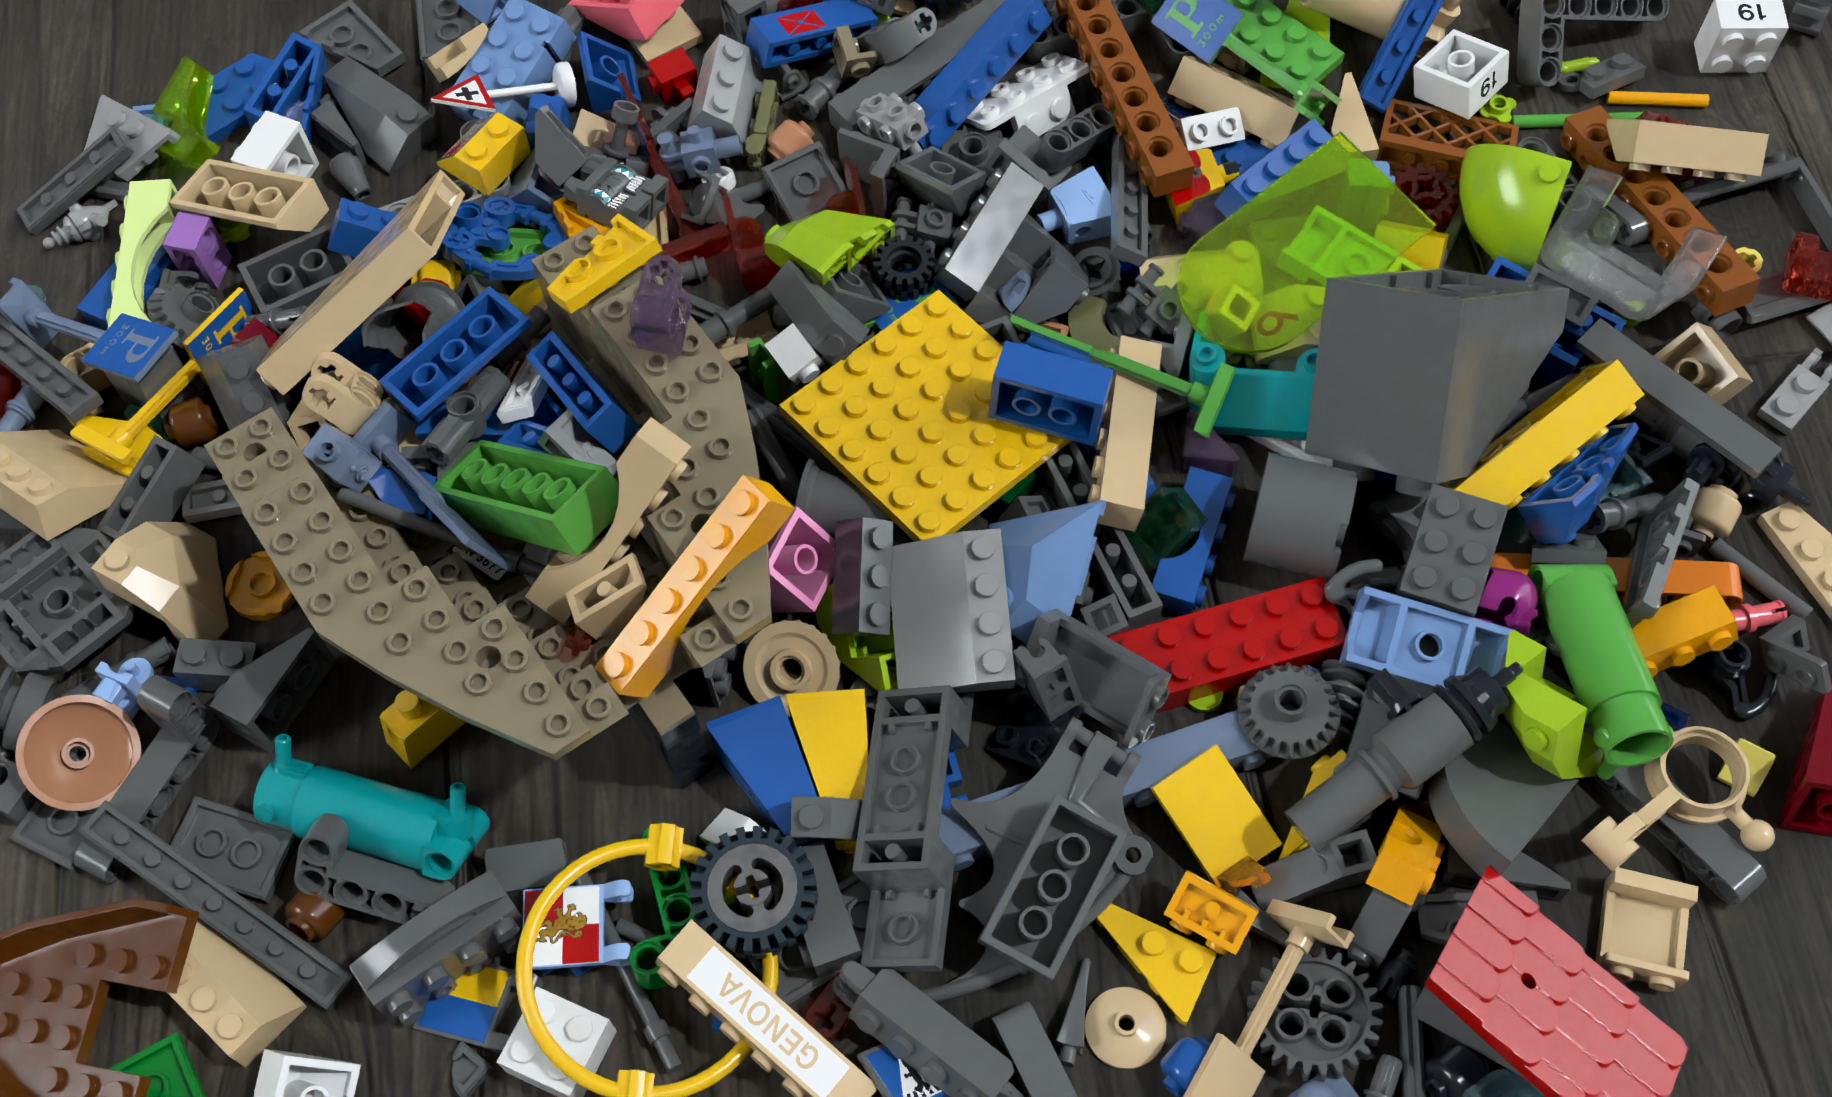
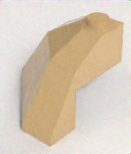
M146 521L116 538L91 567L105 589L163 620L178 642H180V638L222 640L230 630L224 600L225 592L222 572L219 568L217 541L213 536L187 522Z

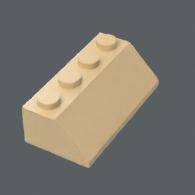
M1183 56L1167 92L1176 97L1174 102L1188 109L1196 106L1204 110L1203 114L1238 107L1245 136L1249 137L1252 133L1262 138L1260 144L1272 150L1310 120L1294 109L1297 101L1215 62L1209 65L1198 56Z
M1607 119L1606 124L1616 161L1630 162L1628 169L1650 171L1651 165L1661 166L1660 173L1682 175L1683 168L1693 169L1692 176L1714 178L1715 172L1725 173L1724 180L1746 182L1747 175L1761 176L1769 134L1636 119Z
M207 159L168 202L171 208L273 229L311 232L329 211L321 192L312 178L213 159Z
M198 918L177 993L168 994L230 1058L246 1068L307 1006L270 969Z

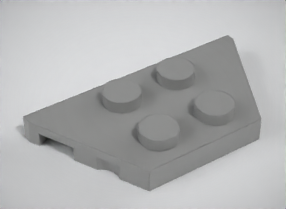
M102 94L99 98L85 149L113 125L119 128L134 150V153L110 173L128 182L144 166L149 165L159 157L158 153L155 152L156 149L166 141L175 144L181 136L168 127Z

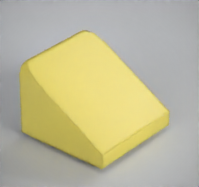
M1739 738L1736 743L1744 752L1750 768L1747 795L1754 797L1772 767L1776 755L1745 739ZM1724 761L1716 779L1732 787L1731 772Z

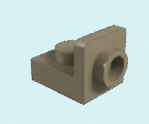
M849 25L836 27L831 47L841 78L852 76L854 78H861L872 73L877 60L876 52L860 53L858 40L856 37H852Z

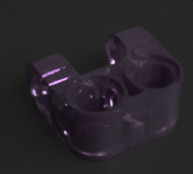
M668 255L652 257L646 263L630 310V328L640 350L678 356L684 346L692 306L687 291L681 287L683 277L677 261ZM664 270H668L670 276L668 275L663 278L664 285L658 284L656 276H661Z

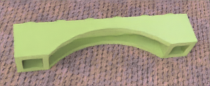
M171 179L130 181L128 195L124 197V223H121L119 228L121 238L120 251H117L115 255L116 278L111 282L112 304L106 314L108 328L121 313L151 322L147 316L144 303V283L147 271L155 253L163 244L177 213L181 212L180 209L171 208L168 203L178 192Z

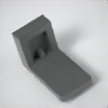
M1792 614L1759 637L1763 654L1762 658L1766 668L1824 695L1832 690L1827 662L1807 653L1810 650L1805 619Z

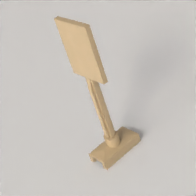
M1272 899L1266 913L1289 933L1285 942L1288 946L1236 1044H1233L1223 1034L1217 1033L1183 1097H1252L1266 1071L1251 1059V1053L1303 954L1307 955L1314 941L1348 949L1354 937L1351 931L1333 926L1336 917L1332 913Z

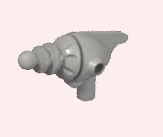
M113 199L102 206L82 207L78 203L69 207L70 212L67 214L68 217L65 216L63 219V227L57 226V232H50L52 237L45 238L43 246L51 249L55 243L59 246H62V242L69 244V239L82 242L83 239L85 241H97L100 238V230L108 223L109 211L118 206V203Z

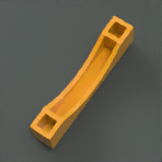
M744 474L595 666V669L619 695L641 698L649 697L672 667L679 636L704 598L737 564L768 543L795 508L770 483Z

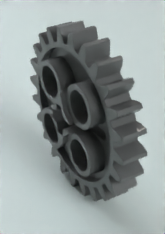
M1322 947L1317 957H1312L1310 951L1307 955L1303 954L1286 988L1290 985H1300L1306 990V993L1302 996H1294L1288 993L1285 988L1277 1006L1283 1005L1286 1009L1279 1010L1277 1006L1275 1007L1259 1038H1264L1259 1046L1260 1054L1273 1051L1271 1065L1274 1067L1282 1061L1287 1062L1286 1075L1288 1076L1296 1068L1302 1069L1303 1081L1308 1080L1311 1071H1317L1321 1082H1325L1327 1070L1332 1069L1335 1076L1341 1079L1344 1064L1354 1072L1357 1071L1359 1063L1356 1056L1368 1061L1371 1051L1367 1045L1377 1047L1379 1036L1374 1032L1381 1031L1383 1020L1375 1016L1381 1014L1383 1006L1381 1003L1371 1001L1377 997L1378 989L1377 987L1364 988L1368 983L1369 974L1364 973L1355 976L1357 963L1353 961L1344 967L1341 965L1342 953L1338 952L1332 960L1326 959V951ZM1277 957L1272 958L1273 971L1280 961ZM1263 967L1260 969V978L1263 982H1252L1251 991L1256 995L1248 996L1247 1007L1253 1010L1273 974L1269 969ZM1332 992H1340L1347 997L1348 1001L1337 1004L1332 1002L1327 995ZM1310 1009L1319 1010L1318 1018L1310 1017ZM1253 1011L1247 1013V1021L1249 1020ZM1350 1017L1351 1022H1346L1343 1018ZM1286 1023H1293L1301 1029V1032L1295 1036L1285 1034L1280 1027ZM1326 1031H1336L1342 1036L1343 1040L1339 1043H1330L1323 1038L1322 1034Z

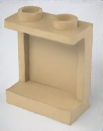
M1619 867L1605 878L1595 962L1620 982L1637 980L1649 983V987L1656 991L1673 992L1678 990L1689 981L1690 972L1684 970L1689 909L1697 902L1699 886Z

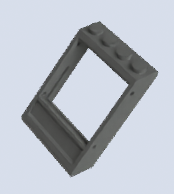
M1785 151L1765 154L1761 176L1747 175L1746 182L1724 180L1725 173L1715 172L1714 178L1702 177L1694 180L1693 177H1687L1673 181V184L1693 206H1696L1700 200L1781 177L1782 181L1786 180L1831 253L1829 256L1759 276L1761 279L1752 303L1734 309L1743 318L1742 322L1754 324L1832 301V206L1801 157L1786 156Z

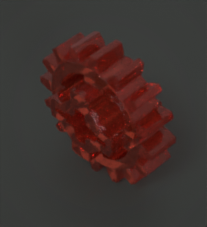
M1418 162L1416 169H1412L1410 165L1406 164L1404 165L1403 172L1394 171L1395 190L1393 197L1387 196L1389 197L1388 213H1398L1396 222L1400 223L1407 220L1409 221V227H1414L1416 223L1420 224L1421 229H1427L1428 224L1431 223L1436 229L1440 228L1442 220L1445 222L1450 221L1452 214L1456 212L1459 204V189L1454 188L1457 182L1456 179L1447 180L1446 175L1448 171L1436 172L1435 164H1431L1429 169H1425L1422 162Z

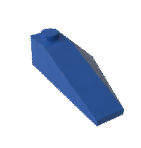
M1636 422L1608 426L1606 434L1596 441L1588 443L1579 451L1580 454L1576 458L1562 466L1517 506L1537 544L1555 543L1556 545H1563L1572 541L1577 536L1576 532L1590 519L1639 429Z

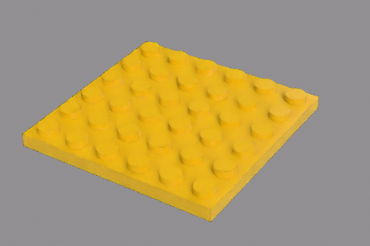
M939 289L854 350L846 360H840L779 405V413L914 542L957 532L1072 441L988 418L993 375L1003 346Z

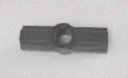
M488 365L486 369L481 370L465 391H459L450 396L446 402V415L421 444L423 453L434 463L441 466L451 463L468 440L476 439L485 433L487 429L486 418L511 387L509 378L501 373L499 369Z

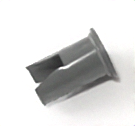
M417 281L403 288L394 298L392 304L373 312L364 321L361 330L363 347L380 351L388 349L396 357L405 359L420 345L414 343L402 327L401 315L404 306L415 302L425 306L432 313L428 316L422 332V340L425 342L459 313L465 305L461 297L449 286L436 281Z
M808 459L800 481L795 506L799 507L831 537L835 539L836 521L860 517L892 521L845 475L822 471L816 466V460ZM893 522L892 546L914 542Z

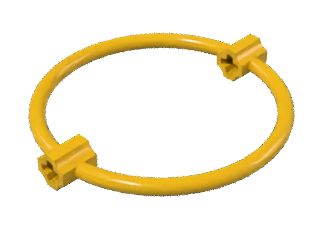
M650 824L648 835L645 839L615 842L597 848L569 864L552 879L539 895L526 918L520 935L515 967L516 989L525 1023L533 1039L544 1055L564 1075L580 1086L605 1097H688L716 1084L730 1074L752 1050L741 1040L711 1067L679 1082L654 1086L655 1074L641 1070H619L617 1081L615 1082L589 1071L570 1057L556 1042L540 1014L533 987V954L541 925L552 905L564 890L580 876L605 862L617 858L645 855L644 867L665 872L678 871L680 859L695 865L699 855L704 857L707 852L682 843L684 828L674 824ZM736 875L727 886L735 894V896L737 895L734 890V882L738 875ZM749 887V894L751 896V899L757 898L751 890V888ZM772 952L764 954L762 959V983L776 994L778 986V955L773 956Z

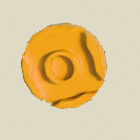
M266 551L251 554V558L246 561L241 560L234 565L227 577L225 592L230 605L240 616L252 621H267L281 616L295 603L294 595Z

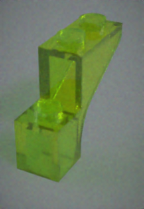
M184 56L152 112L171 123L170 129L181 136L175 144L166 141L158 150L181 165L197 171L207 159L214 160L221 148L210 141L206 133V120L214 76L193 60Z

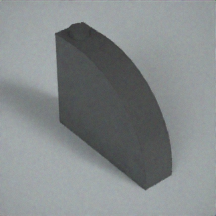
M1498 719L1495 728L1490 733L1484 734L1481 732L1483 739L1479 743L1474 742L1472 747L1427 780L1430 806L1442 833L1459 856L1481 877L1488 865L1502 875L1579 781L1576 778L1561 779L1533 763L1515 732Z

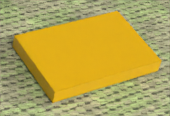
M1217 744L1210 746L1150 787L1212 884L1217 887H1221L1282 845V842Z

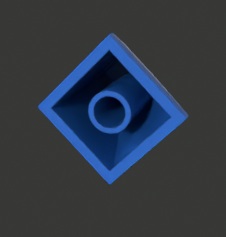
M780 695L706 722L717 758L773 829L779 830L780 836L784 838L786 835L790 836L792 796L817 797ZM820 840L794 841L797 847H799L800 845L801 847L818 842ZM822 840L826 851L828 847L833 846V841Z

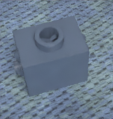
M325 422L302 451L311 460L312 464L319 470L326 472L333 482L345 485L359 493L383 464V462L348 434Z

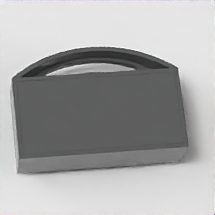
M489 870L410 919L369 949L349 967L372 1005L394 1025L401 1022L403 1026H408L418 1021L424 1015V1010L421 1007L424 1003L434 996L440 999L450 994L457 987L456 980L469 971L474 975L481 972L491 964V959L503 950L508 954L517 952L522 932L523 916L493 872Z

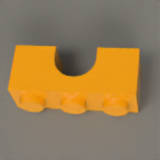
M1400 806L1378 851L1379 854L1371 868L1366 884L1410 906L1413 905L1418 893L1426 896L1436 877L1435 872L1446 846L1445 843L1440 841L1442 831L1439 825Z

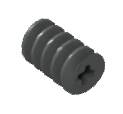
M1334 659L1323 661V671L1320 672L1321 677L1327 683L1331 682L1335 695H1338L1341 710L1338 730L1328 745L1348 742L1352 733L1348 729L1353 728L1356 719L1351 715L1358 714L1360 706L1356 702L1364 698V693L1361 689L1366 687L1368 681L1354 667L1340 664V660Z

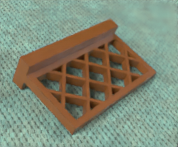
M1392 98L1385 113L1378 142L1379 152L1376 161H1387L1391 169L1459 183L1465 152L1469 147L1477 145L1474 141L1482 138L1487 144L1516 146L1520 126L1510 123L1502 124L1496 120L1472 116L1468 120L1444 109ZM1393 111L1405 113L1409 118L1400 120ZM1427 120H1438L1442 125L1433 127ZM1417 124L1423 132L1414 134L1408 127ZM1459 127H1470L1475 132L1466 135ZM1450 131L1456 139L1448 142L1441 134ZM1498 133L1510 137L1499 142L1492 134ZM1431 138L1434 142H1430V141H1426V140ZM1464 145L1467 149L1458 148V147Z

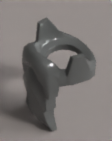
M697 170L695 175L706 180V183H701L695 188L693 197L690 200V210L694 216L681 213L680 217L704 226L705 222L710 224L718 222L727 227L736 226L749 236H755L756 228L753 219L763 213L764 205L742 202L740 197L727 193L728 189L719 185L721 178Z

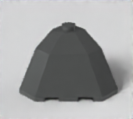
M1027 213L980 291L968 301L964 300L960 309L975 322L986 323L1005 315L1010 320L1011 315L1037 324L1068 312L1073 304L1080 305L1090 290L1087 288L1089 285L1088 275L1072 254ZM1024 269L1031 276V287L1021 304L1011 312L1003 304L997 291L1017 272Z

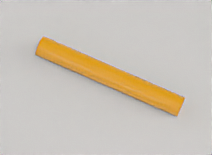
M1611 91L1606 94V104L1707 108L1709 94Z

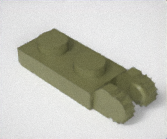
M764 79L762 92L756 93L755 111L757 116L750 121V136L745 141V154L748 157L747 165L749 169L755 172L765 167L768 161L769 154L766 150L769 146L767 138L774 131L780 103L777 82L775 80Z

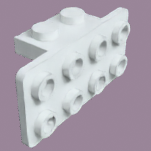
M1057 52L1047 54L1035 66L1018 71L1015 74L1016 77L1006 83L996 84L963 122L988 131L1010 119L1014 133L1022 125H1025L1039 137L1076 115L1067 85L1090 72L1089 64Z

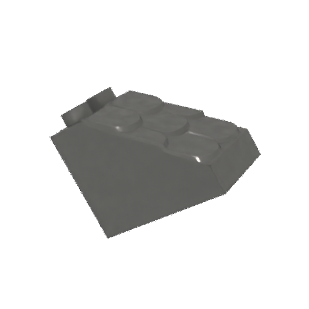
M1444 268L1327 277L1305 453L1333 459L1332 467L1357 472V481L1374 480L1376 470L1397 475L1396 491L1419 497H1428L1432 484L1442 486V482L1469 476L1489 448L1495 432L1529 388L1531 377L1562 334L1570 289Z

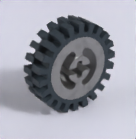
M753 826V831L745 832L744 827L736 828L737 834L729 837L726 832L720 835V842L716 845L711 842L705 848L707 854L704 857L699 855L696 860V872H691L689 880L691 883V889H689L691 909L698 925L729 953L730 951L734 952L738 958L746 959L747 955H754L755 959H763L764 954L770 952L775 956L781 953L780 948L786 945L790 948L796 944V937L799 934L803 936L808 930L807 924L809 920L813 921L816 913L815 905L818 904L817 881L811 860H808L805 850L801 845L797 847L794 839L789 835H786L784 838L780 836L779 830L770 828L769 832H765L762 826ZM758 868L774 872L783 883L782 897L772 910H769V908L772 906L774 897L769 879ZM736 875H738L734 882L736 897L741 909L745 913L752 915L750 917L737 915L725 903L727 886ZM757 886L759 897L751 899L749 887Z

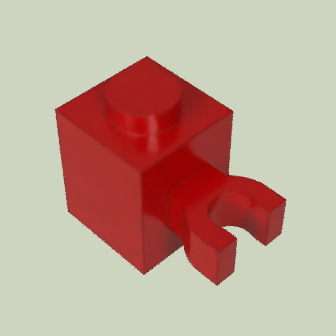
M682 47L647 62L650 76L646 77L649 88L654 95L659 94L666 105L680 99L681 103L687 98L694 100L693 96H695L698 83L697 71Z

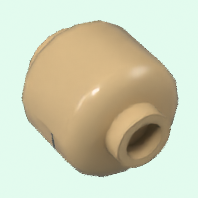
M1710 484L1709 487L1700 488L1690 512L1693 516L1691 531L1706 535V541H1712L1713 537L1723 538L1729 536L1742 511V506L1737 500L1738 495L1733 490L1718 484Z

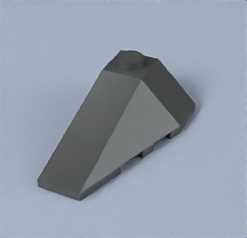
M346 56L323 74L337 103L348 119L353 132L360 141L366 156L388 176H391L437 138L433 116L408 94L349 56Z

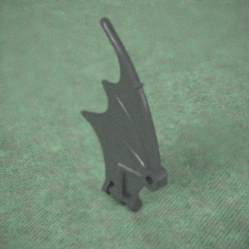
M1072 717L1051 756L1040 771L1020 790L995 801L973 802L956 798L951 799L950 805L982 838L990 851L993 861V874L990 881L980 891L961 899L958 905L974 915L985 927L1051 799L1055 794H1058L1128 832L1077 933L1078 935L1107 909L1126 887L1132 876L1145 872L1149 861L1153 858V850L1149 842L1143 837L1134 835L1129 828L1122 800L1124 787L1142 756L1133 751L1125 752L1116 746L1118 742L1099 731L1091 732L1082 726V721ZM1073 740L1086 746L1082 757L1069 750ZM1108 760L1121 767L1116 777L1103 770ZM1128 848L1134 849L1138 854L1135 863H1131L1126 859ZM985 947L984 954L966 974L947 984L921 989L920 991L937 1003L983 990L1020 973L1025 975L1027 970Z

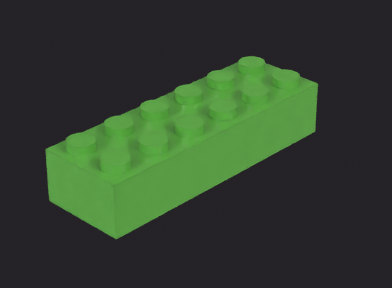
M480 440L433 484L443 496L446 504L466 517L476 528L575 556L588 550L593 545L594 539L608 525L613 524L619 503V484L607 466L486 440Z

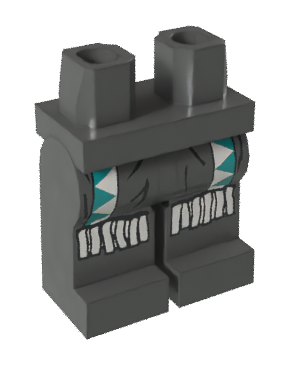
M608 157L602 164L589 159L582 166L580 179L571 176L565 182L564 198L577 203V215L584 218L588 216L607 227L613 228L610 221L619 213L641 229H644L650 223V220L652 221L667 206L669 178L656 174L652 179L637 174L627 165H618V160Z

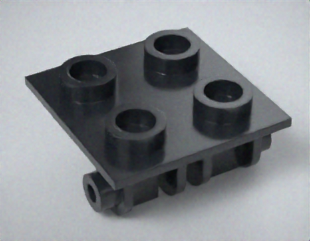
M1022 688L987 744L985 751L1031 766L1030 772L1035 776L1051 756L1072 717L1079 720L1084 708L1075 706L1055 720L1050 721L1031 696L1029 690Z

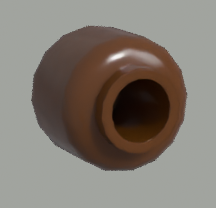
M194 397L173 404L168 409V420L164 421V428L168 437L171 440L176 439L182 446L187 448L213 440L218 434V428L222 427L221 417L215 404L211 401L207 402L201 397Z
M299 890L285 907V916L287 918L285 925L289 931L305 942H310L312 939L323 940L330 935L345 917L346 907L315 896L319 892H311L314 895H306Z

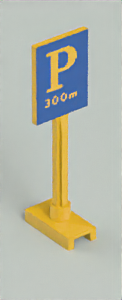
M238 287L182 343L190 356V360L122 428L117 427L106 437L80 423L70 432L73 438L86 444L81 450L85 456L127 478L139 461L133 450L129 449L134 443V438L198 373L204 384L208 385L204 381L205 378L195 358L228 346L234 336L244 328L246 317L256 314L244 289Z

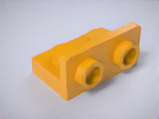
M1187 870L1164 915L1171 918L1169 924L1175 929L1187 935H1191L1194 931L1207 939L1205 944L1212 950L1222 955H1227L1228 952L1236 955L1260 910Z

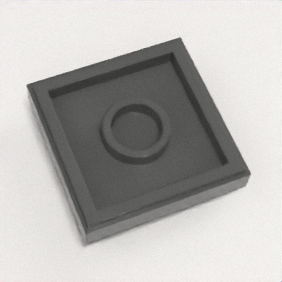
M820 141L761 168L765 181L789 223L824 210H832L849 202L851 199L847 188Z

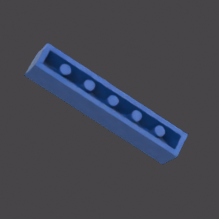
M1005 0L914 101L922 107L925 113L924 120L929 131L917 141L922 150L930 146L940 149L1049 26L1052 19L1041 0Z

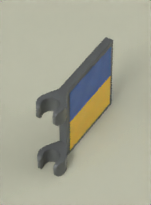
M490 964L474 975L468 971L456 980L457 987L450 994L440 999L434 996L421 1006L424 1010V1015L415 1022L414 1030L458 1042L463 1041L465 1044L501 1054L511 1035L495 1031L511 988L516 989L515 970ZM532 972L534 990L536 987L542 988L543 980Z

